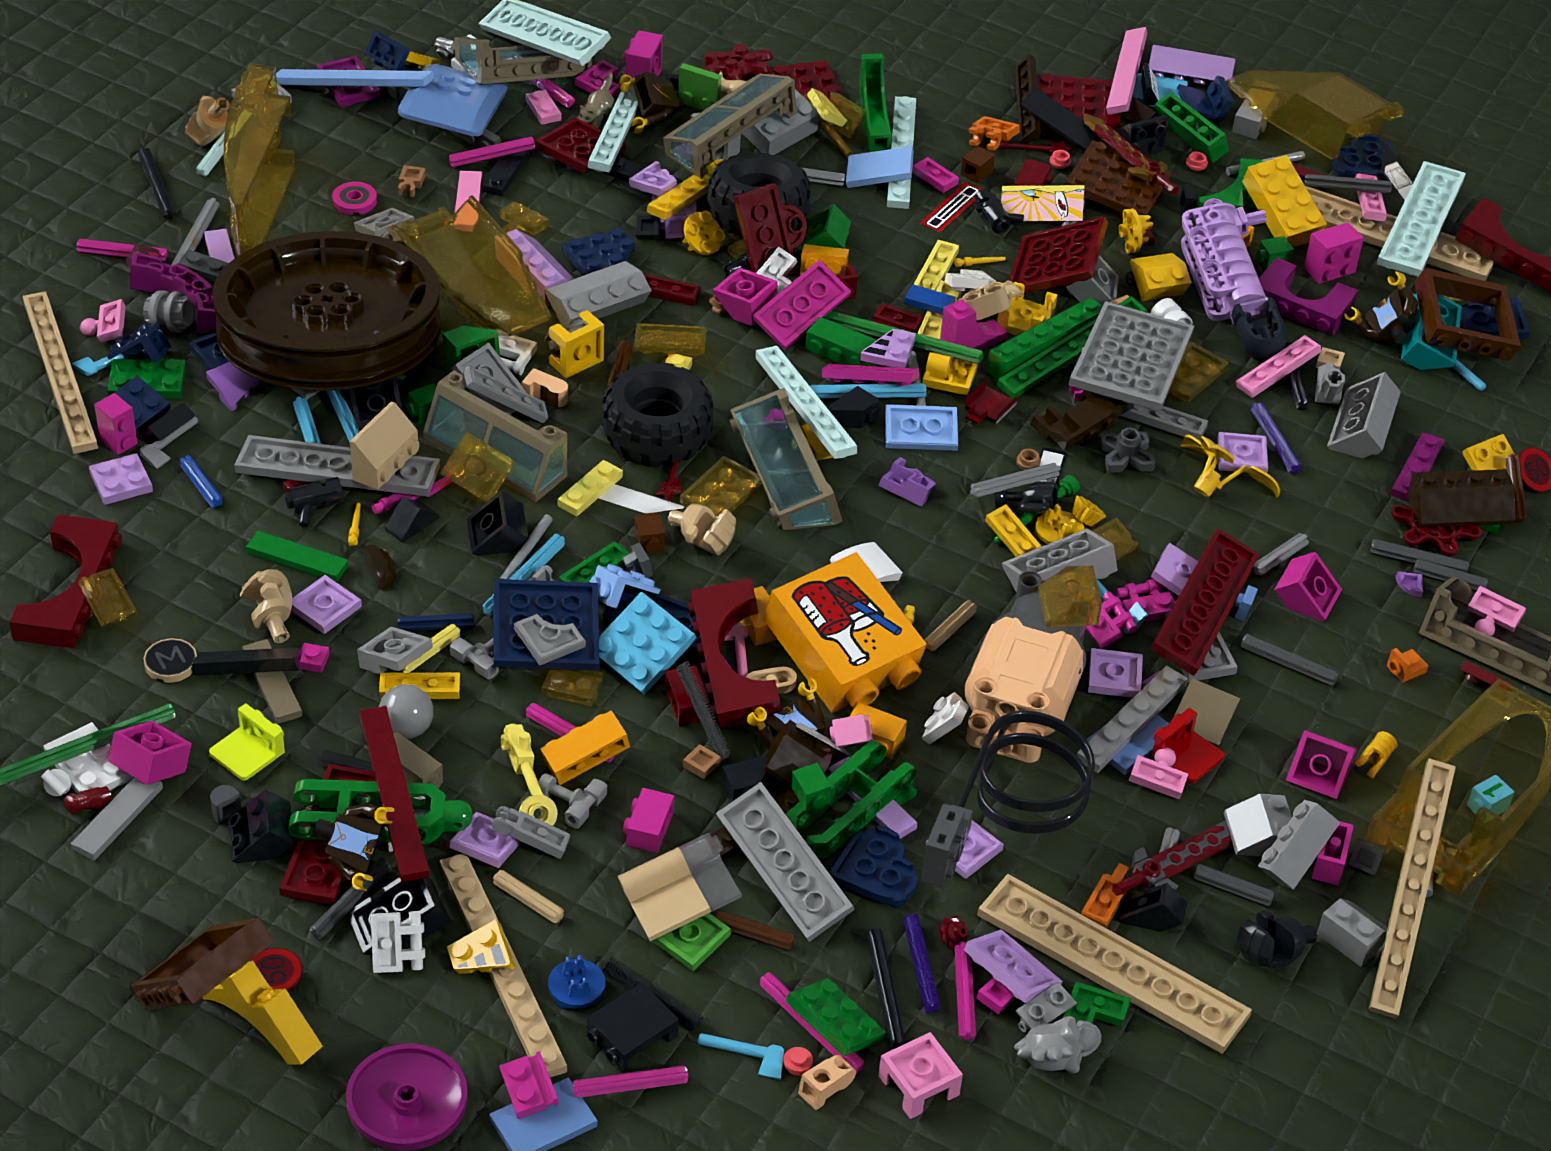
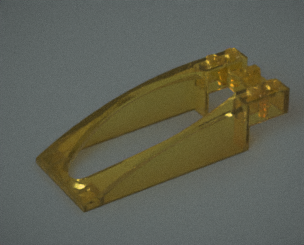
M249 63L246 72L242 73L240 85L236 86L235 96L226 121L224 165L231 205L230 225L235 257L264 242L296 169L294 150L278 148L281 141L280 122L283 115L291 116L290 96L278 95L276 67Z
M1498 679L1406 768L1397 793L1372 816L1364 839L1385 848L1384 853L1386 854L1393 848L1405 854L1428 759L1447 764L1461 750L1504 721L1522 714L1537 715L1544 723L1546 742L1539 773L1533 784L1502 816L1483 806L1479 807L1469 833L1457 845L1441 835L1439 837L1432 868L1434 872L1438 873L1435 882L1446 890L1460 896L1506 846L1551 789V706Z

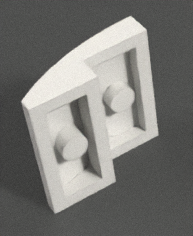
M875 542L850 547L835 554L830 559V562L833 563L857 552L879 582L897 581L903 573Z

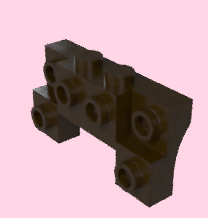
M1083 390L1082 393L1087 399L1067 410L1064 417L1050 405L1047 407L1045 415L1040 417L1038 414H1035L1033 416L1031 426L1045 440L1052 438L1063 450H1066L1075 443L1081 445L1086 441H1092L1100 432L1110 430L1116 424V418L1133 408L1134 404Z

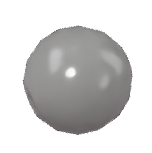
M400 684L391 688L382 697L378 706L387 707L393 733L397 731L407 739H413L422 735L430 727L434 717V706L430 696L412 684Z

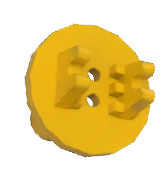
M1133 208L1123 210V224L1119 225V235L1124 237L1127 254L1139 252L1142 244L1148 243L1149 237L1143 236L1146 235V229L1153 227V222H1148L1151 216L1138 215L1137 211Z
M707 210L695 212L686 219L684 224L685 238L682 242L689 244L687 249L689 251L694 250L701 255H711L717 252L722 245V241L725 240V233L711 213Z
M1058 504L1054 506V510L1049 508L1038 517L1035 524V534L1046 544L1085 530L1083 522L1072 513L1061 510Z

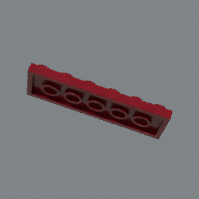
M333 764L328 765L323 780L376 782L373 771ZM357 794L360 797H369L367 794ZM312 806L310 811L337 812V809ZM298 840L279 888L280 896L333 905L337 901L345 878L329 861V854L325 852L329 840Z

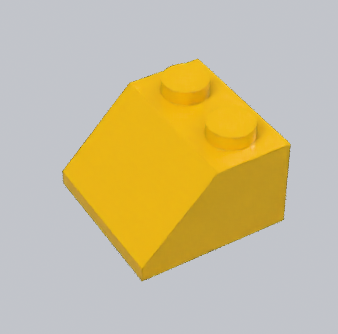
M1173 253L1135 258L1129 261L1141 301L1184 295L1191 284L1185 262Z

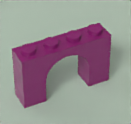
M1276 257L1259 278L1265 296L1272 297L1275 300L1281 316L1333 336L1345 321L1344 314L1349 315L1353 310L1351 307H1355L1359 290L1337 282L1330 293L1322 299L1306 300L1299 298L1288 290L1293 283L1297 265Z

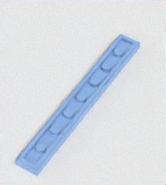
M281 69L271 78L279 85L425 87L434 79L433 71Z

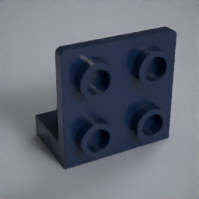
M374 31L364 53L372 58L371 62L379 66L387 67L386 70L414 71L404 65L411 49L379 31Z
M1218 75L1210 83L1207 92L1181 84L1177 86L1181 100L1209 120L1223 122L1235 102L1225 78Z
M157 322L150 326L148 323H145L135 329L136 332L131 334L130 337L128 334H125L115 341L116 343L110 346L111 351L106 356L110 360L141 342L143 353L146 357L151 358L153 362H156L170 349L171 344Z

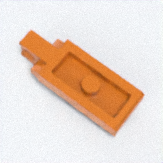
M1119 863L1112 875L1107 873L1102 875L1084 906L1081 915L1105 928L1108 927L1126 895L1124 893L1116 896L1112 891V885L1127 879L1128 866Z

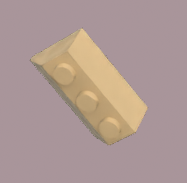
M390 402L350 440L353 481L379 489L419 450L418 431L396 403Z

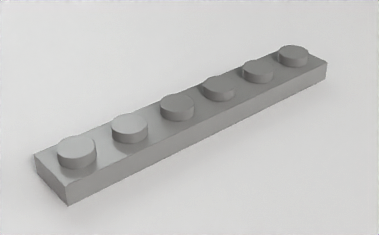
M1166 665L1088 742L1094 754V771L1099 773L1187 685L1188 678ZM1082 750L1077 752V757L1088 767L1087 759Z

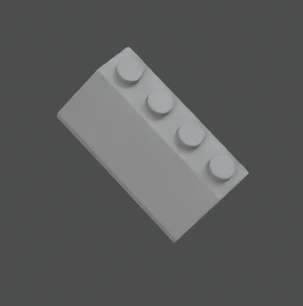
M624 261L547 288L544 292L561 325L567 326L571 322L581 319L579 313L588 310L599 319L644 303L652 290L642 271Z
M1386 372L1346 388L1327 445L1329 450L1362 459L1370 455H1377L1383 450L1401 393Z
M1089 529L1082 530L1002 563L1003 569L1016 592L1019 575L1024 571H1034L1041 576L1042 580H1049L1051 578L1061 579L1070 588L1075 585L1086 586L1089 582L1104 579L1109 574L1118 571L1114 544Z

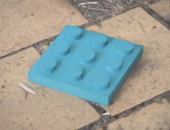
M641 591L599 636V659L645 695L697 637Z

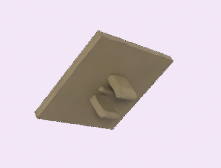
M1192 678L1175 715L1178 713L1182 714L1188 708L1197 712L1194 732L1210 743L1219 746L1240 698Z

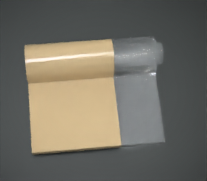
M709 833L704 834L617 876L650 941L742 897L741 892L720 857L719 852L723 851V848L716 835L711 837Z

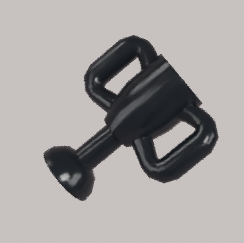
M1037 481L1030 484L1022 492H1008L1007 490L994 494L995 506L1000 508L1007 504V501L1019 502L1018 508L1024 513H1044L1049 508L1054 510V506L1058 503L1059 486L1054 482Z

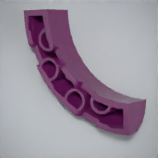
M133 253L130 289L155 293L158 290L169 293L174 291L183 292L188 299L192 300L195 307L194 323L196 334L207 333L216 328L213 287L204 278L180 264L172 266L163 263L159 257Z

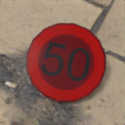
M1529 447L1523 449L1518 456L1520 457L1524 486L1537 493L1549 491L1551 489V458L1539 448Z
M264 949L250 960H253L272 989H286L289 992L302 979L303 966L300 958L287 949Z

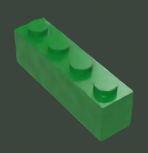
M1172 92L1155 103L1158 117L1163 115L1169 117L1167 128L1195 150L1205 154L1206 158L1212 163L1229 152L1226 134Z
M819 317L806 332L805 349L842 365L889 367L860 361L861 352L877 341L872 337L823 317Z

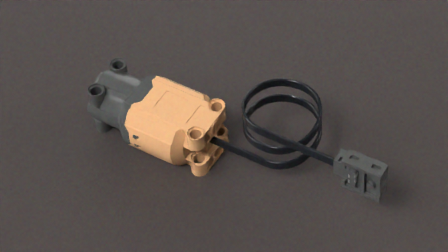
M1024 571L1019 575L1016 599L1010 613L1002 615L990 625L965 683L966 701L972 710L968 721L966 741L969 745L981 750L958 805L951 804L950 806L943 803L926 843L921 877L922 882L943 888L947 877H953L956 863L962 855L965 841L971 829L973 811L964 808L980 767L981 777L977 791L979 807L987 818L1003 828L1021 833H1048L1069 826L1084 812L1089 800L1095 769L1094 754L1087 740L1074 727L1064 722V719L1086 664L1083 641L1085 629L1089 621V608L1092 592L1088 587L1075 585L1070 588L1061 579L1051 578L1049 580H1042L1038 573ZM1057 730L1075 742L1087 759L1089 773L1083 762L1070 749L1045 736ZM1041 748H1044L1070 763L1080 775L1083 784L1074 792L1060 798L1029 800L1012 796L1000 790L991 782L988 774L996 754L1032 763L1040 758ZM983 787L998 802L1014 809L1029 812L1055 811L1072 805L1081 797L1083 799L1075 810L1064 817L1045 822H1027L1007 817L994 810L984 797Z

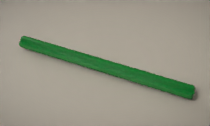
M831 311L824 317L854 331L879 338L892 329L903 330ZM916 333L913 347L980 364L983 360L982 350Z
M168 703L0 768V786L110 744L116 731L149 721L161 724L176 717L175 710Z

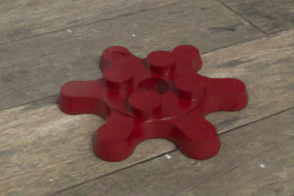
M736 44L733 50L729 52L706 53L704 63L710 65L704 66L702 69L716 74L722 72L723 76H727V80H742L744 75L750 73H770L771 68L765 61L772 60L773 54L769 49L751 52L747 50L744 44Z
M1395 505L1391 510L1392 518L1395 521L1405 523L1411 527L1410 530L1404 533L1403 537L1405 544L1409 547H1416L1421 543L1429 542L1438 546L1442 555L1453 557L1459 549L1455 541L1456 539L1476 541L1482 535V529L1477 525L1436 528L1420 527L1413 508Z

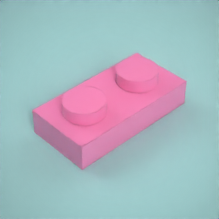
M538 90L526 94V102L541 125L561 121V112L546 90Z

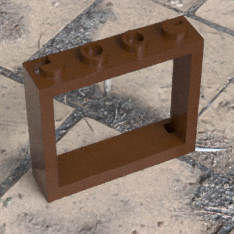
M1424 268L1414 282L1428 344L1510 361L1521 347L1507 286ZM1437 294L1493 306L1500 337L1444 325Z
M259 917L212 925L131 986L135 992L134 998L136 1001H140L146 1010L192 1005L275 941Z

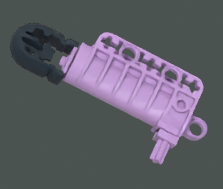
M1209 199L1204 203V207L1185 211L1182 215V228L1185 236L1181 240V248L1189 265L1192 278L1208 318L1214 321L1231 318L1245 351L1259 360L1270 359L1284 349L1287 333L1275 300L1272 297L1265 296L1242 235L1248 234V226L1267 222L1266 213L1264 210L1245 214L1243 207L1236 209L1234 205L1223 203L1219 199ZM1189 218H1193L1196 221L1195 227H1193L1192 221ZM1214 303H1216L1217 309L1221 310V312L1213 310ZM1262 318H1267V323Z

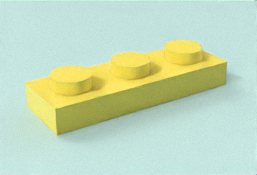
M602 460L557 499L558 507L577 517L623 477V470Z

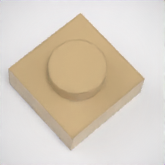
M1322 347L1316 368L1324 365V363H1332L1335 368L1340 369L1345 353Z

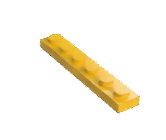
M717 159L706 166L709 173L700 179L694 174L649 203L647 213L667 220L708 193L710 175H713L714 169L723 160Z

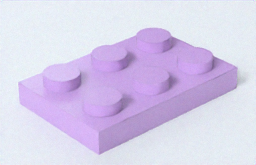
M1002 929L972 939L967 942L964 951L972 957L974 962L983 966L992 974L996 981L1005 985L1013 992L1017 999L1022 1000L1024 1003L1029 1002L1055 983L1059 982L1062 984L1063 982Z

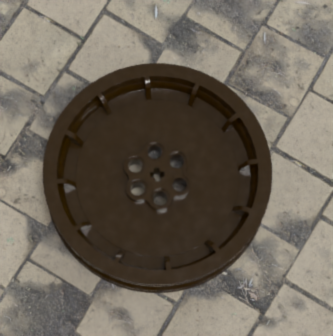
M321 231L285 236L262 243L243 252L229 262L218 275L213 287L216 336L221 352L232 365L242 372L277 386L301 390L328 391L352 389L383 382L401 375L422 362L435 348L441 333L439 310L440 285L437 273L432 265L411 248L393 240L370 234Z

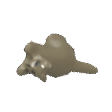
M611 72L606 76L600 89L595 90L589 95L585 107L580 105V115L577 117L598 129L602 118L608 119L615 105V100L609 93L613 80Z

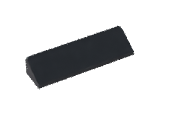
M1036 87L1029 92L1019 105L1023 110L1084 152L1092 140L1101 141V138L1084 124V120Z
M302 647L200 652L192 661V667L196 675L298 671Z

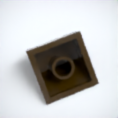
M789 720L771 741L764 771L792 789V771L818 763L823 773H825L830 765L834 748L798 728L795 722Z

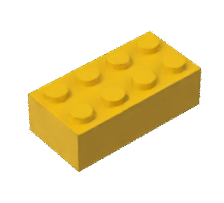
M1287 155L1248 167L1242 182L1257 209L1265 211L1267 219L1265 223L1274 238L1285 236L1291 246L1296 247L1309 243L1311 233L1325 229L1327 223Z

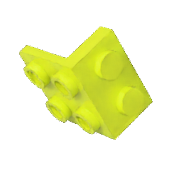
M245 703L238 708L240 727L209 749L210 756L242 781L248 780L285 753L284 732L281 727L276 723H271L259 710H254Z

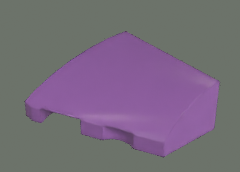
M230 362L206 372L207 380L219 392L220 400L230 411L237 408L236 403L241 397L246 398L250 394V390L257 387L261 380L242 372Z
M900 457L893 462L890 471L881 478L879 486L922 507L930 497L936 483L924 476L917 468H906L904 466L906 460Z

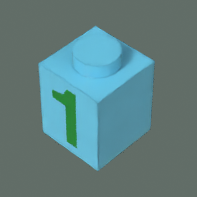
M1494 775L1472 788L1467 806L1484 822H1487L1509 810L1515 791L1497 775Z

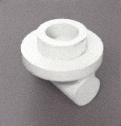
M63 769L47 770L41 776L44 780V788L50 795L63 796L71 788V777Z

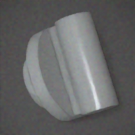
M438 37L434 44L436 53L443 57L452 56L455 49V41Z

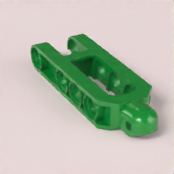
M872 739L827 777L831 785L830 804L820 809L806 812L801 803L798 802L787 812L786 816L800 834L848 791L851 790L862 798L858 803L854 802L852 808L840 819L837 817L834 820V824L822 835H809L805 840L819 860L828 859L860 829L868 824L880 810L912 784L917 775V768L908 762H904L895 771L891 770L881 780L876 782L867 774L882 762L887 748L877 740Z
M302 779L298 781L294 789L293 799L295 802L297 801L303 805L319 806V808L337 809V812H294L290 816L288 831L297 839L328 840L314 835L319 819L335 823L336 817L340 812L343 813L347 807L363 803L382 807L376 782ZM406 783L413 809L430 810L425 815H415L417 826L421 829L419 834L422 844L432 843L444 831H462L472 822V808L466 801L446 800V795L434 784ZM308 791L314 793V795H305L302 792ZM363 793L369 795V797H360L357 794ZM413 796H423L425 799H415ZM303 823V824H307V825H309V826H308V827H300V826H298L297 824ZM382 829L378 842L391 843L388 830Z

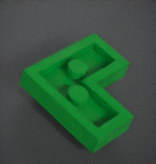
M1075 982L1071 997L1077 1004L1067 1010L1063 1018L1072 1016L1075 1018L1076 1023L1080 1020L1088 1021L1092 1024L1094 1019L1122 1027L1131 998Z

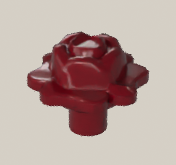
M953 915L951 918L944 917L943 924L939 926L941 942L947 944L949 949L955 948L956 945L963 942V939L967 938L968 930L963 920L959 921L957 915Z

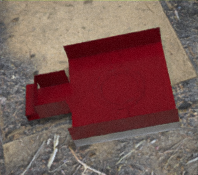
M985 380L965 400V408L967 406L971 408L966 419L979 424L988 416L996 420L997 424L1017 404L1018 395L1012 399L985 386Z

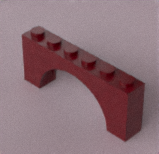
M1482 198L1462 223L1455 240L1551 292V258L1531 252L1516 243L1501 225L1500 212L1502 207Z
M58 514L50 530L53 550L66 553L77 560L81 565L80 573L67 590L52 599L33 604H17L9 624L14 641L74 649L78 638L81 639L83 636L85 621L91 617L92 605L98 601L99 588L101 584L106 582L108 567L114 563L116 548H120L122 543V534L118 531L117 522Z
M751 578L691 590L692 601L687 603L690 617L696 616L697 620L692 622L696 637L700 636L701 639L700 642H696L699 658L705 657L706 661L701 663L703 677H709L710 680L709 683H705L708 698H714V704H710L711 713L714 714L712 717L715 716L713 720L718 719L720 729L747 724L748 715L751 712L755 714L754 710L757 707H763L766 710L767 718L782 710L775 680L761 681L746 678L732 670L721 655L723 642L729 631L741 620L758 614Z

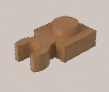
M403 166L399 176V196H402L404 191H410V197L415 196V188L421 189L425 179L426 168Z

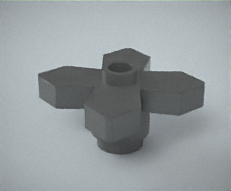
M1125 428L1119 435L1115 433L1100 434L1099 444L1101 450L1109 453L1105 458L1107 472H1122L1128 464L1140 472L1154 471L1156 463L1154 455L1145 451L1149 446L1147 432H1138L1134 428Z

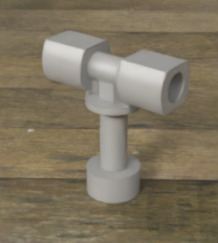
M457 638L451 643L450 655L463 664L471 662L474 664L475 672L486 679H492L499 672V667H493V658H491L490 654L493 651V638L484 645L477 643L473 646L462 638Z
M547 773L543 774L538 781L543 795L549 797L553 794L569 802V809L565 812V823L575 829H579L589 817V808L591 806H598L607 795V784L599 779H593L584 791L577 788L574 792L557 785V779Z

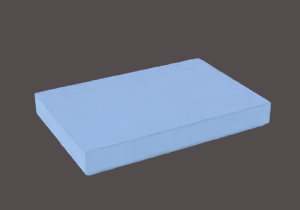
M908 146L849 155L846 175L847 188L911 179L914 156L913 147Z
M886 405V448L958 451L957 407Z

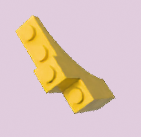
M253 960L247 962L202 997L204 1000L221 1003L245 1018L274 1046L287 1065H302L323 1047L287 990L270 988Z

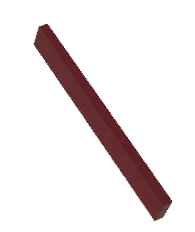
M382 706L359 710L382 807L394 808V812L386 813V818L388 821H393L392 824H387L401 882L429 877V868L387 707Z

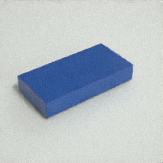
M912 284L905 296L904 304L943 315L944 307L955 303L956 297Z

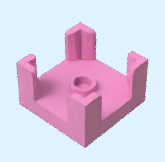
M929 1032L881 1055L878 1076L885 1086L889 1085V1078L891 1076L904 1094L902 1108L907 1116L912 1119L923 1112L925 1099L947 1089V1100L959 1096L963 1074L932 1033Z

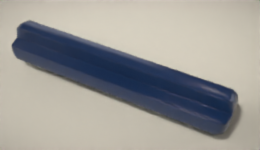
M473 614L399 617L397 620L398 629L405 631L440 630L450 624H454L459 629L473 628L475 625Z

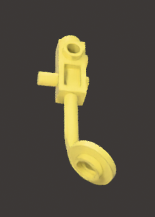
M522 724L506 725L504 734L501 735L502 750H507L516 774L524 775L531 796L522 802L519 812L522 811L534 817V811L539 808L541 816L537 819L553 826L557 820V807L551 798L543 795L533 771L534 754L531 749L530 734L524 731Z

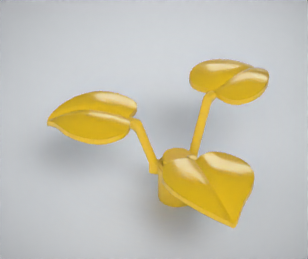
M1185 435L1180 447L1192 449L1208 456L1204 470L1193 486L1197 492L1209 498L1215 488L1220 490L1224 484L1237 475L1247 472L1251 477L1271 489L1276 498H1278L1280 488L1275 479L1252 465L1250 467L1242 466L1220 482L1221 475L1214 470L1220 457L1229 463L1235 461L1234 457L1226 449L1218 444H1214L1213 441L1204 436L1198 440L1191 435Z

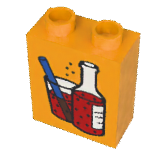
M857 552L772 590L763 620L806 679L813 678L817 682L816 692L831 713L848 705H851L854 709L858 702L869 705L877 698L879 690L891 684L897 690L904 689L915 682L921 675L922 671L919 668V663L926 648V642Z

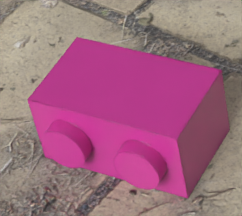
M115 393L94 404L99 439L103 444L117 455L138 444L133 407Z
M642 788L639 798L635 797L631 807L632 816L631 818H626L623 834H626V846L658 853L674 813V795Z
M1339 821L1340 824L1317 855L1311 879L1339 885L1354 827L1352 824Z

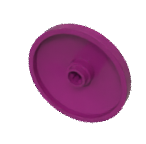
M398 1044L371 1054L354 1070L346 1090L347 1112L354 1128L371 1143L398 1151L422 1149L446 1138L461 1122L468 1101L466 1079L458 1064L446 1053L421 1044Z

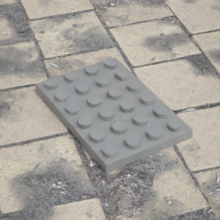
M1105 301L1071 374L1069 386L1119 399L1126 403L1140 405L1147 409L1161 411L1193 334L1194 326Z

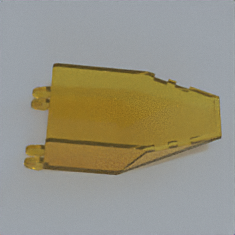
M1247 70L1226 80L1228 87L1240 98L1246 97L1250 101L1249 106L1253 109L1258 108L1265 120L1332 160L1338 157L1347 133L1355 135V137H1362L1364 134L1378 135L1385 119L1393 121L1404 114V108L1398 102H1389L1340 72Z

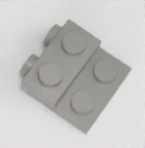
M390 208L354 222L355 230L359 233L379 236L395 242L406 241L418 233L414 216L395 208Z
M391 626L357 649L359 666L362 669L377 674L385 672L388 668L400 671L433 648L432 639Z

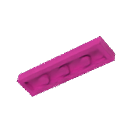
M829 364L822 368V378H830L831 382H843L844 379H852L853 383L867 382L866 380H874L875 384H888L889 381L897 382V385L907 386L919 378V368Z

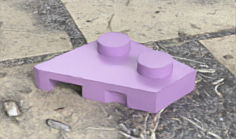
M655 161L631 177L629 185L642 192L652 193L660 197L677 186V181L672 175H669L666 169H661L659 162Z

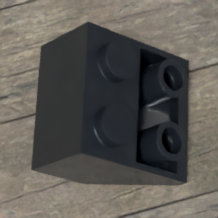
M1163 115L1131 123L1116 129V131L1145 156L1163 152L1169 117Z
M264 789L239 811L232 814L228 819L232 862L245 863L276 859L294 845V837L288 831L291 816L290 801Z

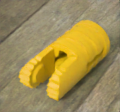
M1378 732L1356 760L1355 764L1358 767L1364 765L1367 761L1373 764L1368 770L1367 775L1371 779L1374 778L1392 752L1397 748L1396 739L1387 732Z

